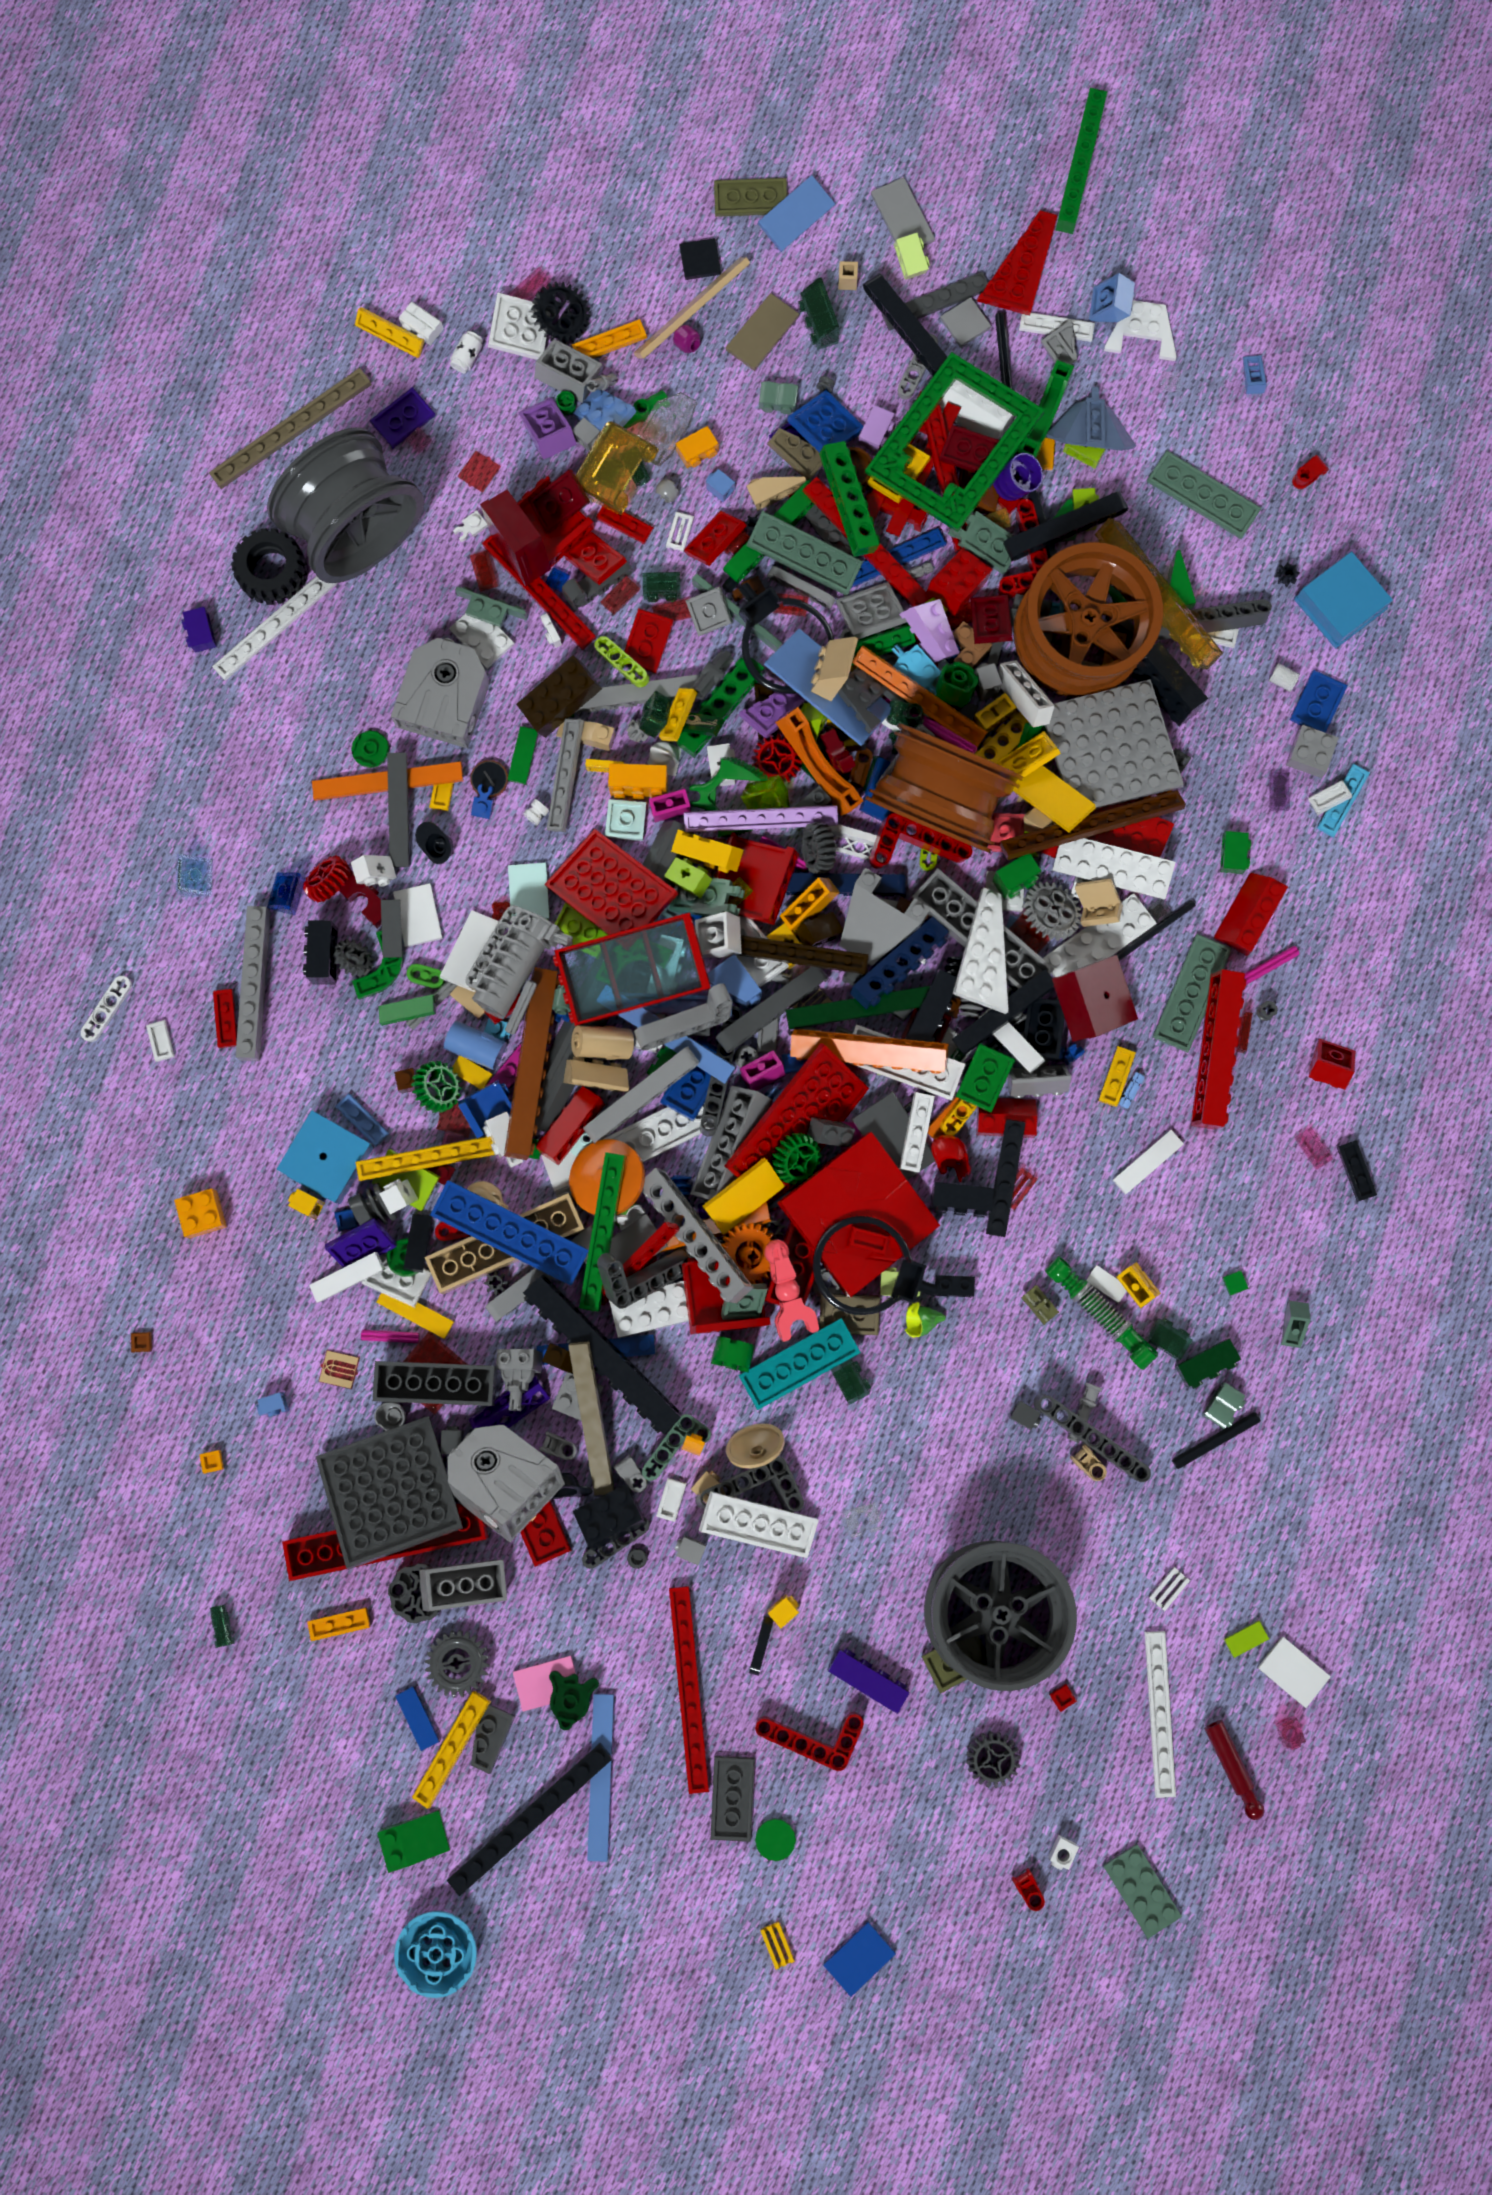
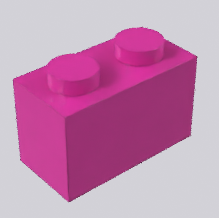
M686 789L649 798L654 822L684 815V812H691Z
M774 1050L740 1068L744 1083L749 1090L758 1091L785 1076L783 1064Z

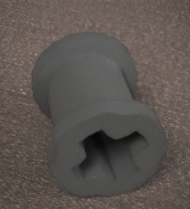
M1266 1001L1257 1008V1016L1263 1021H1268L1277 1014L1278 1008L1274 1002ZM1266 1007H1268V1011H1271L1268 1015L1266 1014L1267 1012L1263 1010Z

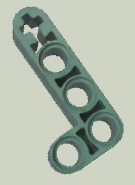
M689 1414L681 1415V1418L673 1425L642 1469L643 1477L648 1481L656 1480L684 1443L687 1435L691 1436L692 1433L697 1435L698 1430L705 1429L708 1437L704 1442L707 1443L711 1438L710 1429ZM685 1417L690 1418L692 1421V1425L688 1429L681 1426V1420ZM673 1433L680 1436V1442L677 1445H673L669 1441V1437ZM660 1450L668 1452L669 1456L666 1461L658 1459V1452ZM654 1458V1460L658 1464L663 1465V1467L660 1469V1467L657 1466V1468L654 1471L656 1473V1476L651 1475L649 1477L647 1476L648 1471L646 1469L647 1467L652 1468L655 1463L651 1462Z

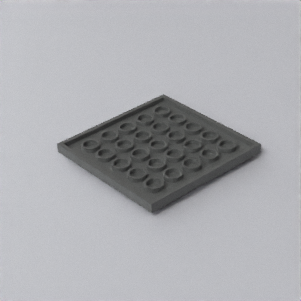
M429 1416L315 1456L348 1570L463 1528L454 1495L448 1484V1475Z

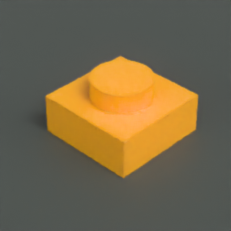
M221 1450L199 1454L203 1474L224 1470Z

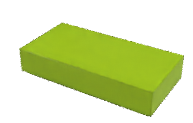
M1256 1621L1223 1640L1231 1655L1235 1658L1269 1640V1637L1260 1621Z

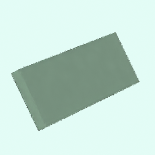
M1169 451L1165 452L1146 481L1239 539L1243 538L1262 509Z
M764 511L761 512L746 545L845 596L849 594L863 563L862 560Z
M1195 935L1152 1038L1186 1053L1189 1052L1206 1012L1210 975L1224 969L1232 948L1202 935Z

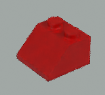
M1319 1038L1309 1066L1308 1077L1317 1082H1324L1332 1087L1346 1090L1355 1072L1356 1051Z

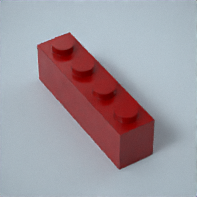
M582 1086L580 1090L575 1092L571 1102L562 1109L558 1119L552 1122L545 1136L539 1139L536 1146L538 1151L559 1166L585 1132L583 1128L596 1118L605 1106L603 1100Z

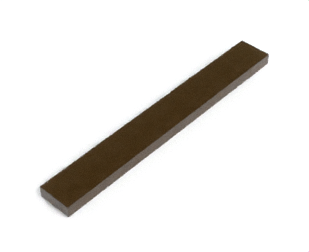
M741 935V954L739 956L866 975L869 954Z

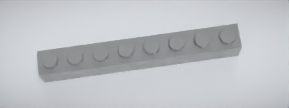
M247 906L236 1045V1058L240 1061H260L271 911L267 907Z

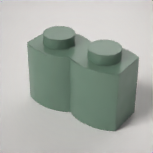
M768 381L761 382L759 409L767 413H771L773 410H778L783 414L795 412L798 385L789 383L779 384Z
M1222 1382L1202 1413V1416L1222 1429H1225L1226 1426L1229 1428L1235 1420V1417H1233L1236 1410L1240 1411L1246 1402L1244 1400L1245 1395L1226 1382Z

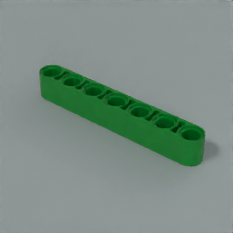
M807 480L773 516L795 526L815 505L803 492V489L811 480ZM747 543L727 562L723 569L737 583L741 582L765 557V555L747 547Z

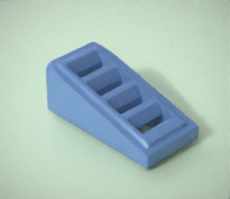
M1262 355L1243 357L1246 394L1265 393L1266 379ZM1248 363H1258V366H1248ZM1251 370H1259V372H1249V371H1251Z

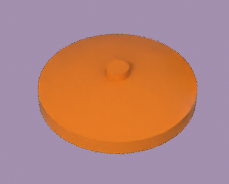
M614 1139L599 1140L595 1144L592 1143L584 1148L574 1160L569 1175L570 1191L576 1203L583 1210L595 1215L605 1152L625 1155L626 1160L616 1215H619L628 1210L639 1198L645 1182L644 1165L638 1153L626 1143Z

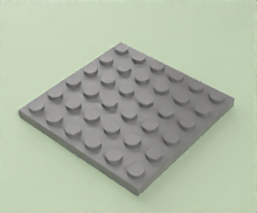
M1151 679L1054 704L1050 724L1045 725L1047 735L1061 753L1055 757L1060 777L1064 782L1096 805L1094 810L1183 787V780Z

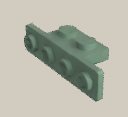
M457 586L455 589L457 596L470 600L465 612L467 616L500 628L507 614L523 620L528 618L525 609L515 605L513 607L501 599L494 600L487 594L474 593L465 586L462 588Z

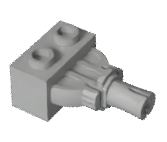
M497 1349L496 1369L501 1371L502 1379L505 1382V1390L510 1392L508 1410L521 1411L522 1393L528 1391L529 1383L534 1378L535 1373H542L543 1353L535 1349Z

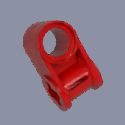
M1315 455L1297 470L1296 475L1292 479V484L1297 489H1304L1315 480L1317 481L1320 475H1325L1329 468L1318 455Z
M1027 1868L1026 1872L1016 1878L1014 1876L1011 1877L1027 1906L1033 1911L1041 1910L1045 1905V1900L1030 1869ZM1033 1895L1040 1897V1901L1036 1905H1032L1029 1902L1030 1897Z

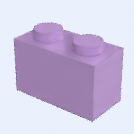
M874 405L860 433L858 444L879 452L888 439L886 437L888 432H892L895 427L894 413Z

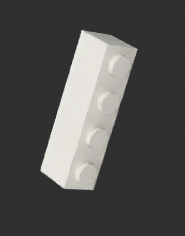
M1017 660L1000 663L998 674L1002 682L1001 689L1004 693L1008 695L1032 727L1050 724L1054 704Z

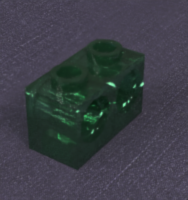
M655 691L643 706L639 729L655 738L667 725L672 700Z

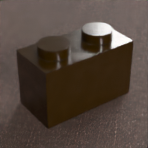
M822 912L812 920L807 918L800 923L801 926L796 930L803 945L816 947L836 939L843 933V929L833 912L828 914Z

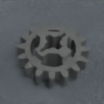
M345 939L344 942L341 940L333 950L334 954L332 957L336 958L334 963L340 964L339 969H345V974L350 972L352 977H355L356 974L359 977H362L363 974L366 976L374 966L372 964L374 959L370 958L372 953L367 952L368 947L363 948L362 943L359 942L357 944L355 939H352L351 942L348 939Z

